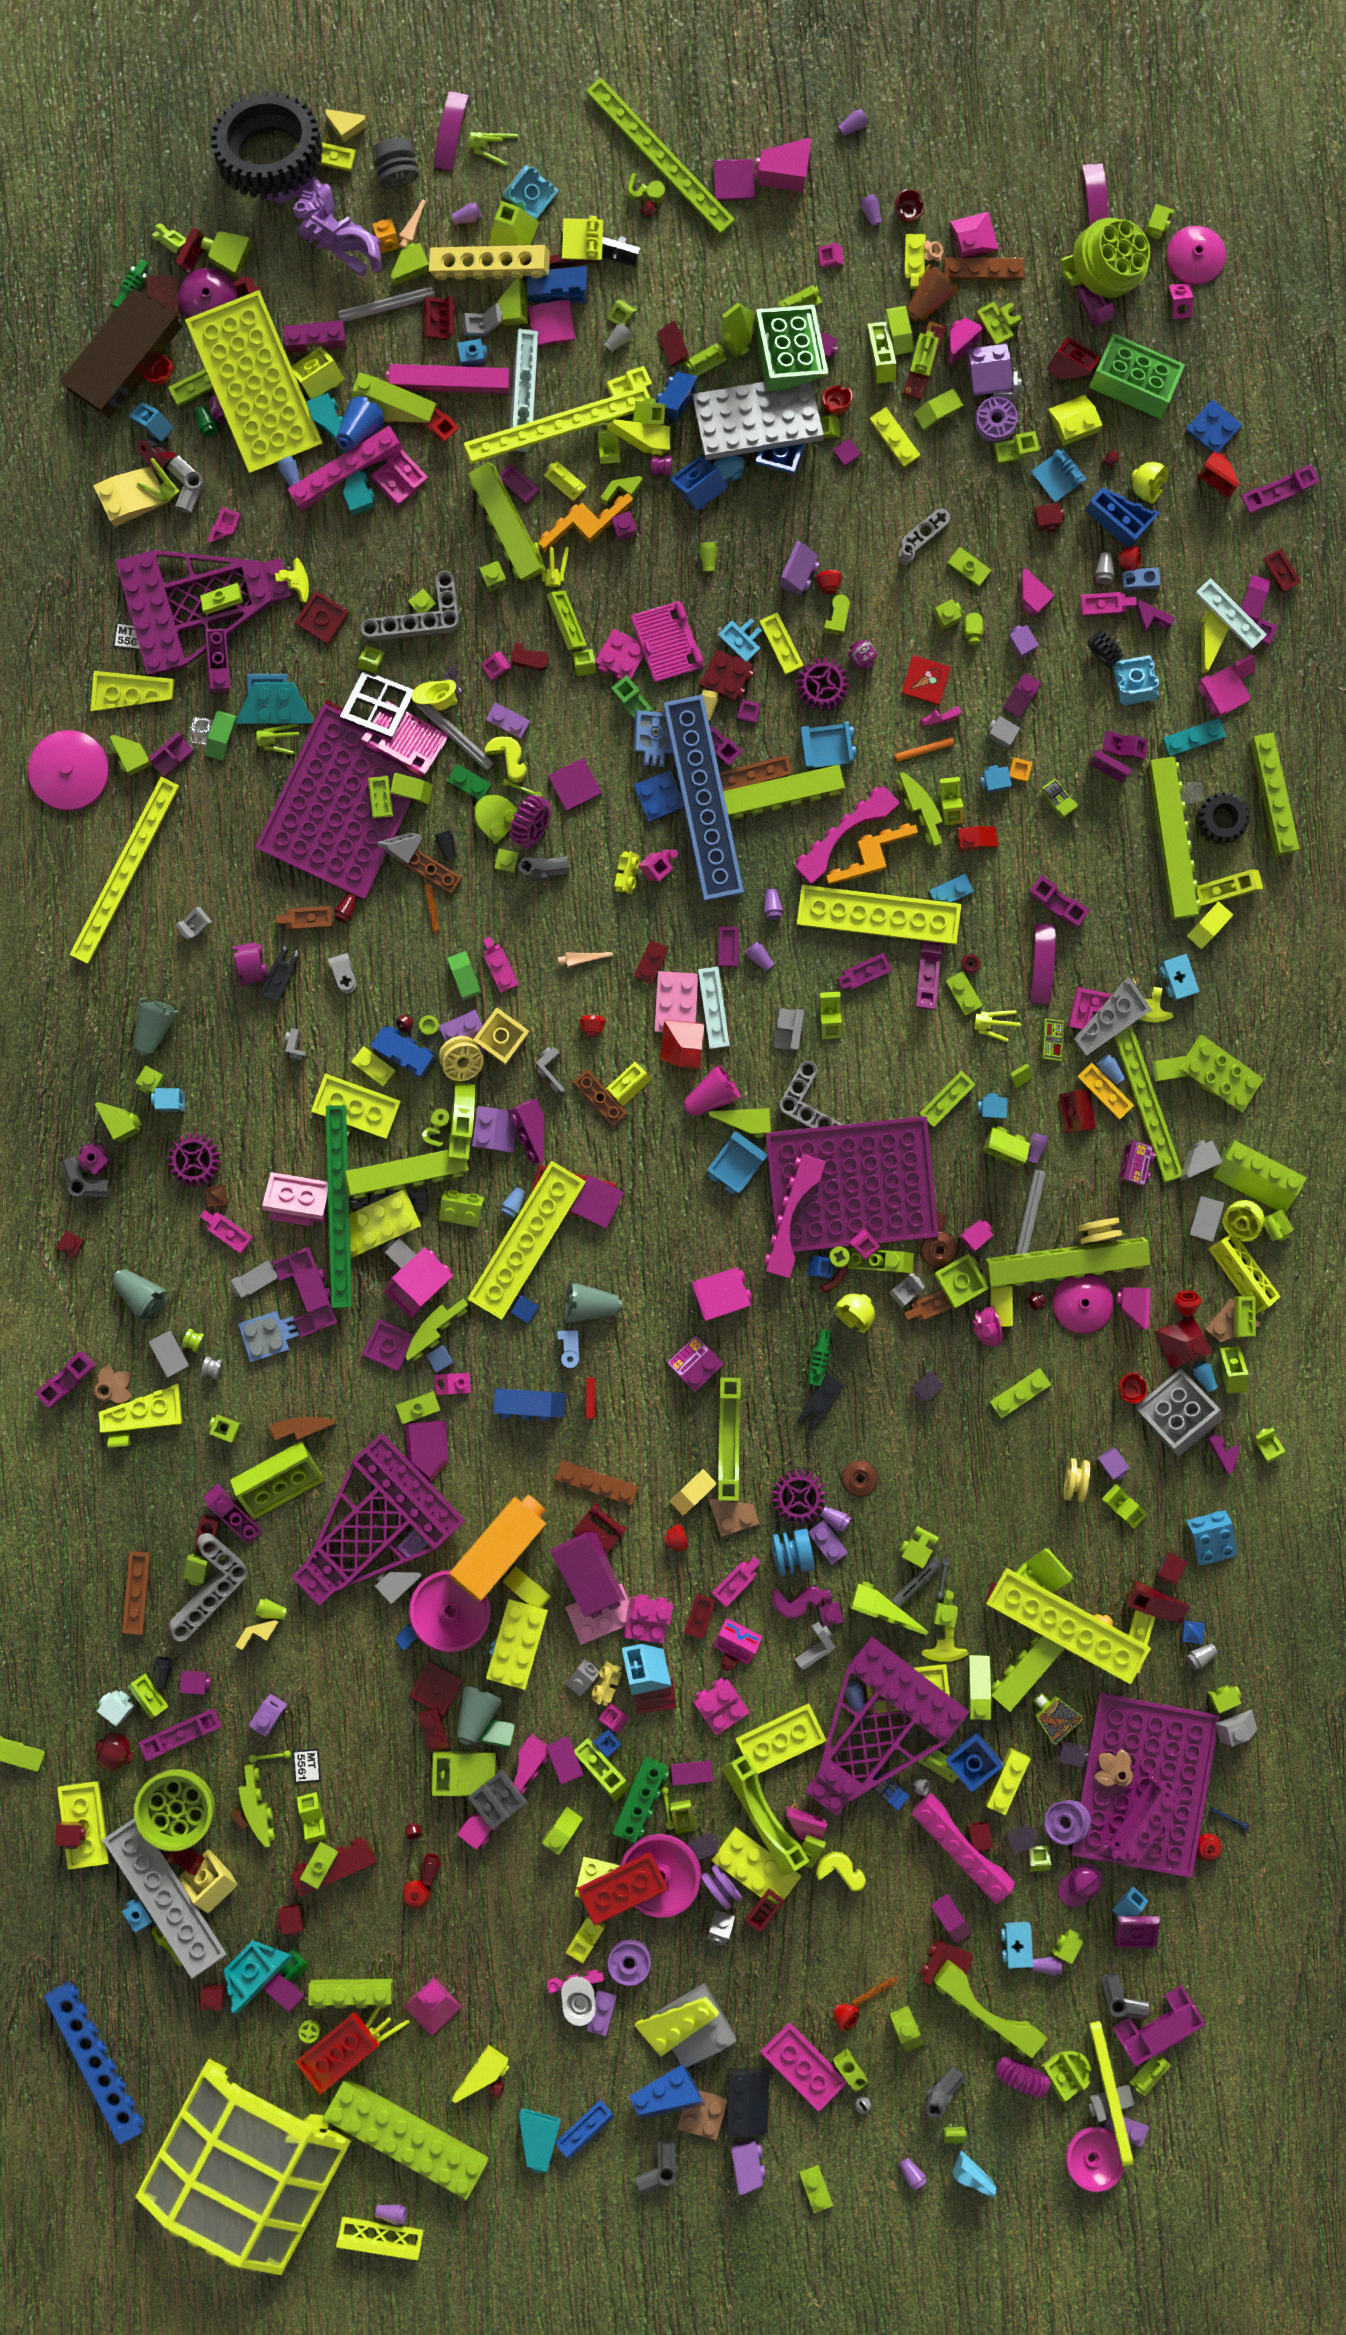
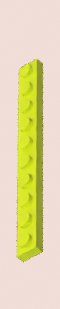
M645 386L465 442L463 448L469 463L473 464L632 414L635 410V401H643L644 398H650Z
M160 777L70 953L71 956L87 964L90 963L180 788L179 785Z

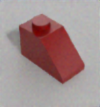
M974 826L959 828L956 832L959 852L998 847L996 827Z

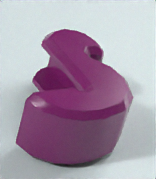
M1084 284L1077 288L1078 299L1083 303L1087 317L1094 326L1103 325L1114 319L1115 309L1113 303L1107 305L1104 297L1093 293Z
M809 1586L789 1603L780 1591L775 1588L772 1594V1601L777 1611L785 1618L796 1619L806 1612L808 1603H811L813 1607H817L821 1603L823 1596L818 1587Z

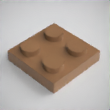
M699 2090L706 2105L682 2110L677 2129L717 2140L728 2098Z

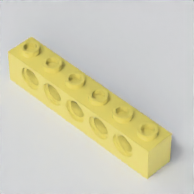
M545 245L430 248L429 272L437 280H446L447 278L464 280L466 277H473L475 279H484L485 277L503 279L504 276H511L517 279L523 278V276L541 278L542 276L549 275L550 251ZM512 260L510 265L505 266L507 261ZM527 260H531L530 264L524 266ZM455 261L453 266L448 267L451 262ZM474 261L470 267H467L469 262ZM489 261H493L490 266L486 267V264Z

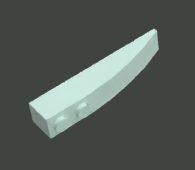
M518 329L509 429L533 422L538 331ZM530 446L514 451L528 452Z

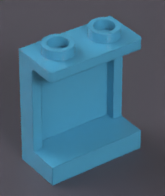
M849 721L840 725L809 728V726L801 727L800 735L805 770L835 765L853 764L854 758H857L856 747L852 746L851 739L854 738L853 726L849 727Z
M735 1131L706 1171L709 1173L708 1177L716 1183L718 1181L722 1182L725 1185L724 1189L730 1194L734 1195L737 1193L739 1195L768 1154Z

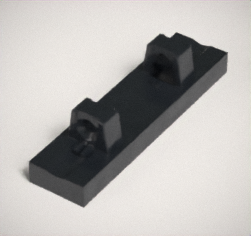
M563 229L561 234V245L563 244ZM622 236L619 237L618 241L603 237L602 257L636 267L640 248L626 244L627 238Z
M385 1190L386 1193L374 1195L373 1192L365 1193L366 1197L354 1199V1196L349 1197V1206L353 1209H362L399 1192V1190ZM406 1191L415 1212H426L427 1192Z

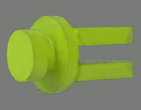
M970 613L964 619V635L968 639L969 645H978L984 633L983 618L978 613Z

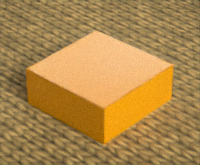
M1013 757L1009 770L1010 778L1027 783L1033 762Z

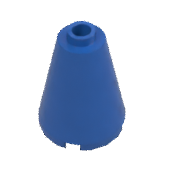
M355 397L349 402L336 437L337 443L341 448L352 450L381 429L385 417L378 404L368 402L366 397Z

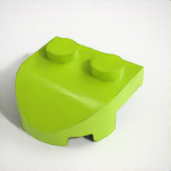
M486 795L474 807V822L494 844H497L510 831L511 821L517 808L502 796Z
M1062 2051L1052 2056L1040 2066L1044 2074L1049 2077L1050 2084L1061 2102H1066L1078 2091L1085 2090L1090 2083L1088 2079L1091 2066L1087 2058L1081 2053Z

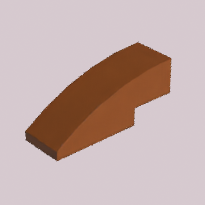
M301 1417L280 1421L269 1425L275 1440L293 1433L297 1440L336 1424L335 1419L324 1417Z

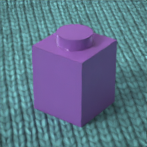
M1019 625L1010 631L1011 634L1008 637V641L1019 659L1037 650L1039 644L1028 625L1024 627Z
M1113 1447L1096 1459L1110 1479H1121L1127 1474L1126 1470L1130 1468L1117 1449Z

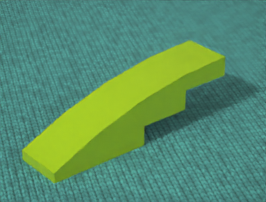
M0 1736V1761L39 1771L45 1753L44 1750L25 1746L23 1743Z

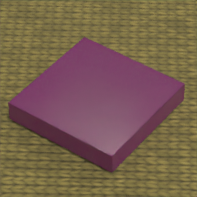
M753 159L714 160L715 199L717 201L755 200Z
M1098 749L1089 761V765L1120 783H1123L1132 771L1131 768Z
M584 758L548 775L566 812L602 794Z
M588 1175L585 1180L586 1183L570 1211L607 1229L624 1192Z
M378 1318L362 1356L399 1372L415 1335Z
M1118 1916L1114 1940L1115 1947L1155 1948L1160 1926L1159 1916Z

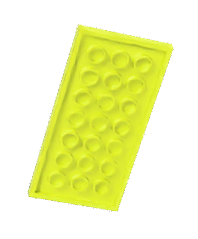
M260 290L185 319L187 328L248 473L322 444L318 430Z

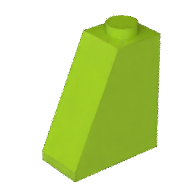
M909 2006L890 2013L906 2053L925 2045Z

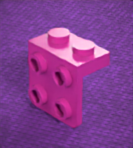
M1229 666L1210 677L1206 676L1197 684L1199 693L1207 701L1208 708L1215 715L1216 719L1250 700V695L1233 666Z

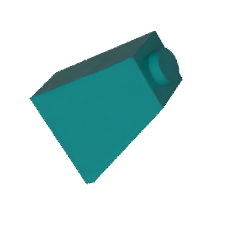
M521 2108L519 2118L527 2167H530V2170L536 2173L547 2172L561 2119Z

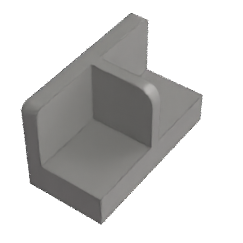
M783 1008L779 1010L774 1048L798 1051L804 1010Z
M1203 1196L1200 1197L1196 1213L1192 1217L1194 1220L1190 1235L1202 1238L1203 1241L1213 1242L1224 1203Z
M167 1331L149 1341L167 1377H172L189 1366L181 1351L183 1350L182 1347H179L171 1331Z

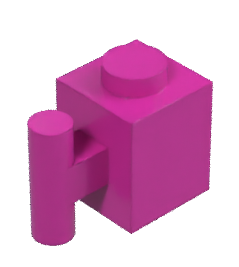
M662 850L661 853H651L638 867L649 881H660L673 869L668 861L676 858L678 852L677 850Z

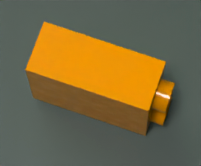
M528 1494L522 1502L514 1497L452 1569L448 1577L479 1603L545 1526L546 1523L540 1517L546 1512V1509Z

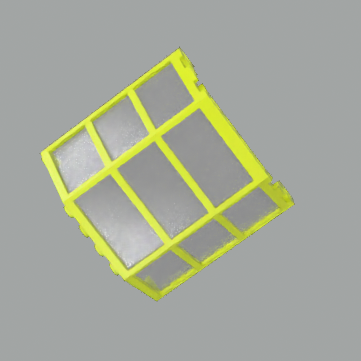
M208 2059L142 2183L136 2198L169 2230L170 2234L187 2239V2242L194 2247L200 2246L206 2249V2253L213 2257H221L229 2266L235 2267L236 2265L239 2268L282 2275L350 2145L353 2135L336 2126L333 2131L319 2132L320 2129L318 2127H313L240 2088L236 2083L231 2085L226 2081L228 2078L225 2074L227 2068Z

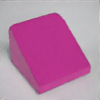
M832 243L818 248L821 268L844 265L841 245Z
M501 652L493 653L480 664L491 681L511 668Z
M1253 654L1235 662L1233 665L1240 679L1256 671Z
M865 1229L850 1241L852 1246L865 1260L880 1247Z
M609 1703L598 1720L612 1731L619 1733L630 1716Z

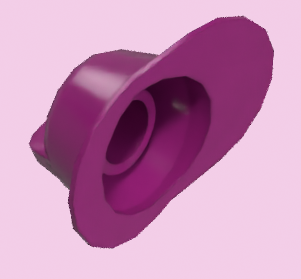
M1085 1863L1079 1865L1060 1882L1058 1893L1061 1901L1071 1907L1085 1904L1102 1888L1103 1874L1093 1864Z

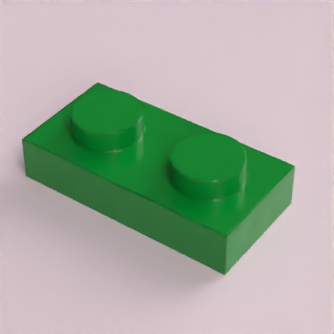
M458 764L447 780L449 784L478 801L486 796L492 786L491 783Z

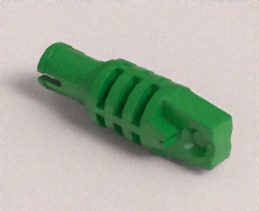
M141 259L136 268L132 266L120 286L121 292L112 304L115 309L119 307L133 288L137 291L140 290L148 276L145 274L149 267L148 262Z
M819 1329L817 1345L812 1349L808 1367L807 1383L810 1385L821 1386L830 1355L828 1346L832 1334L831 1331Z

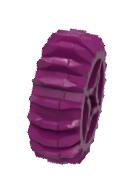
M824 657L823 663H820V659L816 658L815 665L812 661H809V668L803 666L802 670L804 673H798V677L801 679L796 680V684L800 686L796 691L802 693L799 699L803 700L806 698L805 706L812 703V710L815 709V706H819L818 710L822 712L823 706H825L826 710L830 711V705L836 709L838 707L837 702L842 704L844 702L842 697L848 696L845 690H848L850 685L845 683L849 681V677H842L847 671H839L842 666L840 663L836 667L833 666L835 663L834 659L828 664L826 657ZM825 670L822 676H810L816 671ZM831 673L837 678L839 688L835 687V684L830 681ZM825 677H827V687L824 686V688L821 689V692H819L820 683L824 681ZM806 681L815 687V696L808 691ZM824 693H835L829 699H820Z
M529 795L520 803L510 827L511 841L517 844V846L526 849L532 848L540 841L547 829L551 816V807L548 800L539 795Z
M187 1133L186 1141L180 1136V1144L175 1141L172 1143L176 1149L169 1148L168 1150L173 1153V1156L166 1157L167 1160L173 1161V1163L167 1164L168 1168L174 1167L170 1175L178 1174L175 1180L178 1182L183 1178L182 1185L184 1186L189 1180L190 1187H194L195 1181L198 1187H201V1180L208 1184V1176L213 1179L216 1177L212 1174V1171H220L219 1168L215 1167V1164H221L222 1161L216 1160L215 1157H220L221 1153H214L218 1146L213 1145L210 1147L213 1140L209 1139L205 1142L206 1135H202L199 1140L198 1133H194L193 1139ZM191 1144L203 1145L195 1152H189L185 1149L186 1146ZM206 1151H208L210 1156L208 1168L203 1163ZM180 1153L185 1157V1164L182 1170L178 1162ZM188 1155L194 1157L197 1155L196 1160L201 1166L194 1163L191 1165L192 1160ZM193 1168H198L204 1172L194 1177L186 1175Z
M796 1469L793 1470L794 1476L792 1477L789 1472H786L788 1479L785 1480L780 1476L779 1479L783 1483L781 1485L775 1483L774 1486L779 1488V1490H772V1494L778 1495V1498H773L772 1502L779 1503L774 1506V1509L778 1510L781 1508L782 1511L778 1515L781 1517L786 1513L785 1521L787 1522L790 1517H793V1524H796L797 1518H800V1523L804 1524V1517H807L808 1521L811 1522L812 1518L810 1515L813 1513L815 1517H818L819 1515L815 1510L823 1511L824 1509L819 1506V1502L826 1503L825 1499H820V1496L826 1495V1492H819V1489L823 1488L824 1485L815 1484L819 1481L818 1477L814 1478L813 1481L811 1480L812 1472H809L807 1477H805V1470L803 1469L801 1470V1475H798ZM804 1480L808 1484L802 1489H796L790 1482ZM786 1487L791 1493V1499L784 1506L782 1493ZM812 1488H814L816 1496L813 1506L810 1505L806 1498ZM791 1489L799 1494L804 1492L802 1497H804L803 1500L806 1502V1505L799 1500L793 1502L795 1496ZM800 1504L808 1511L797 1514L789 1510L795 1505Z
M1003 2057L998 2062L995 2074L1004 2084L1035 2098L1045 2097L1050 2088L1051 2081L1041 2071L1008 2057Z

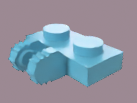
M749 619L741 628L731 621L718 634V637L741 659L748 662L760 650V647L754 640L763 630L759 627L748 636L745 632L753 625L754 621L752 619Z

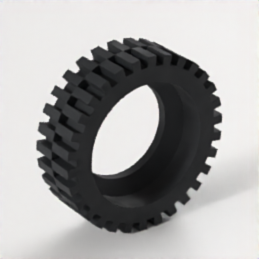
M261 91V96L258 97L256 92L250 93L251 98L246 99L244 95L240 97L241 103L239 104L234 100L230 103L231 110L225 107L223 109L224 116L218 115V123L214 122L213 131H211L213 153L218 171L222 179L224 178L225 183L228 186L231 184L232 189L235 191L240 189L241 194L245 196L248 191L253 198H256L259 193L262 199H267L268 194H272L273 198H277L278 192H283L285 196L289 194L288 189L290 188L294 192L299 190V183L303 186L308 183L306 177L312 179L314 177V170L318 171L319 162L322 161L321 153H323L318 124L315 115L312 114V110L309 107L306 108V103L303 101L298 102V98L292 96L289 100V95L283 92L282 96L279 97L278 91H272L271 96H268L267 91ZM276 130L290 135L298 145L290 155L270 164H252L240 159V151L244 143L253 135L263 131Z

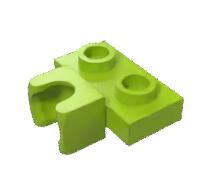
M992 302L976 312L994 345H1000L1013 338V333L1010 329L1021 322L1020 315L1015 317L1009 315L1014 306L1013 303H1009L999 310L995 302Z

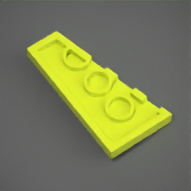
M94 671L91 711L173 700L175 679Z
M179 1384L99 1412L100 1433L182 1425Z
M707 1997L684 2004L683 2007L670 2009L666 2013L653 2015L646 2020H639L634 2026L661 2057L716 2018L719 2011Z

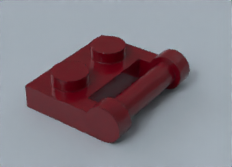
M595 1503L573 1532L578 1536L584 1533L596 1532L604 1552L607 1554L627 1528L624 1525L620 1526L599 1509L600 1506ZM595 1515L616 1533L613 1536L609 1535L593 1522L591 1517Z

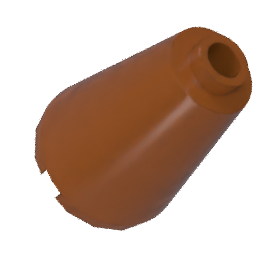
M929 264L907 308L908 316L916 323L918 320L923 322L952 298L960 288L956 284L954 286L950 284L951 279L936 267L932 268Z

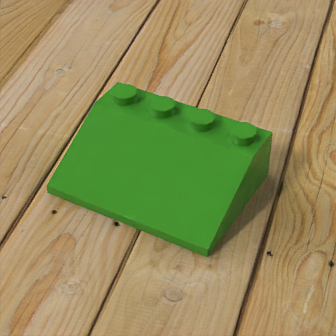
M814 305L756 309L753 326L766 391L787 390L828 376V368Z
M1113 333L1089 388L1162 419L1185 364Z

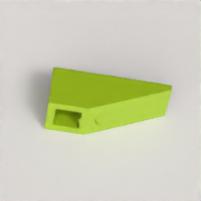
M849 1248V1269L910 1274L913 1271L914 1253L876 1250L865 1260L856 1249Z

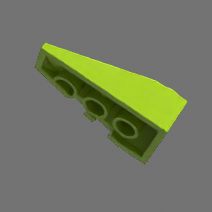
M736 303L722 315L721 343L735 359L739 356L744 357L750 352L754 313L740 303Z
M361 372L358 374L351 400L355 397H366L368 402L378 404L383 411L384 422L430 423L437 406L435 402Z
M863 1581L862 1584H856L849 1604L851 1609L876 1618L877 1616L881 1617V1619L887 1622L900 1624L902 1627L924 1635L928 1634L924 1627L879 1591L873 1589V1584Z

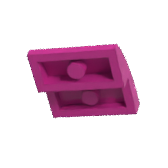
M569 300L548 302L528 307L531 330L538 331L537 347L576 340Z
M400 450L387 459L386 464L374 472L370 479L398 507L418 490L428 477L403 450Z

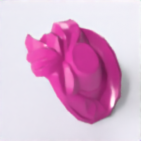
M994 1306L985 1308L981 1313L976 1310L973 1320V1331L979 1340L992 1347L999 1346L1002 1342L1001 1323L997 1313L994 1311Z

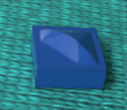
M1183 1621L1181 1641L1203 1644L1205 1623Z
M609 1729L592 1742L606 1759L621 1746Z

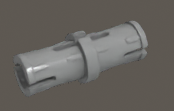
M910 542L905 543L906 545H903L899 551V562L902 565H908L914 559L915 547Z

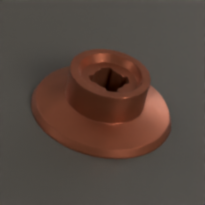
M938 1232L939 1237L925 1238L922 1242L921 1254L925 1262L930 1266L936 1268L945 1267L952 1263L956 1257V1242L945 1232ZM936 1246H943L942 1254L935 1252Z
M856 1460L844 1468L842 1483L850 1494L866 1496L876 1488L878 1474L874 1466L869 1462ZM859 1474L865 1477L862 1483L856 1480Z

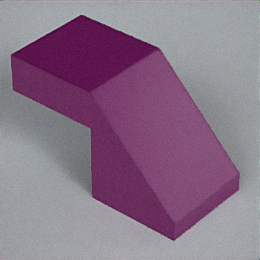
M1255 575L1250 577L1247 592L1240 608L1253 621L1258 622L1269 591L1270 580Z
M712 726L710 731L716 758L729 766L743 751L731 739H726Z
M1105 731L1102 751L1114 756L1143 760L1146 758L1148 740L1137 735L1123 736L1113 731Z
M948 1894L931 1904V1907L956 1944L973 1933Z
M280 1972L263 1987L288 2012H292L305 1998L296 1985L287 1981Z

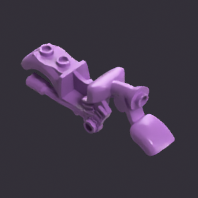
M306 177L308 183L304 186L299 183V190L295 192L290 188L288 189L289 194L285 196L283 192H278L277 198H273L272 194L267 195L266 200H273L279 204L301 196L294 206V213L298 219L304 218L298 228L299 235L303 239L309 240L310 244L314 240H318L320 243L317 245V249L326 246L335 256L344 261L349 269L359 276L366 275V264L354 256L347 255L344 251L354 250L364 253L371 262L373 272L381 271V241L376 236L367 232L362 226L355 225L349 217L340 222L334 219L335 205L329 184L322 185L315 177L312 179Z

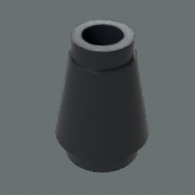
M450 830L436 834V840L434 841L445 861L457 858L453 834L451 835Z
M158 1656L156 1661L153 1662L154 1687H166L173 1668L171 1658Z

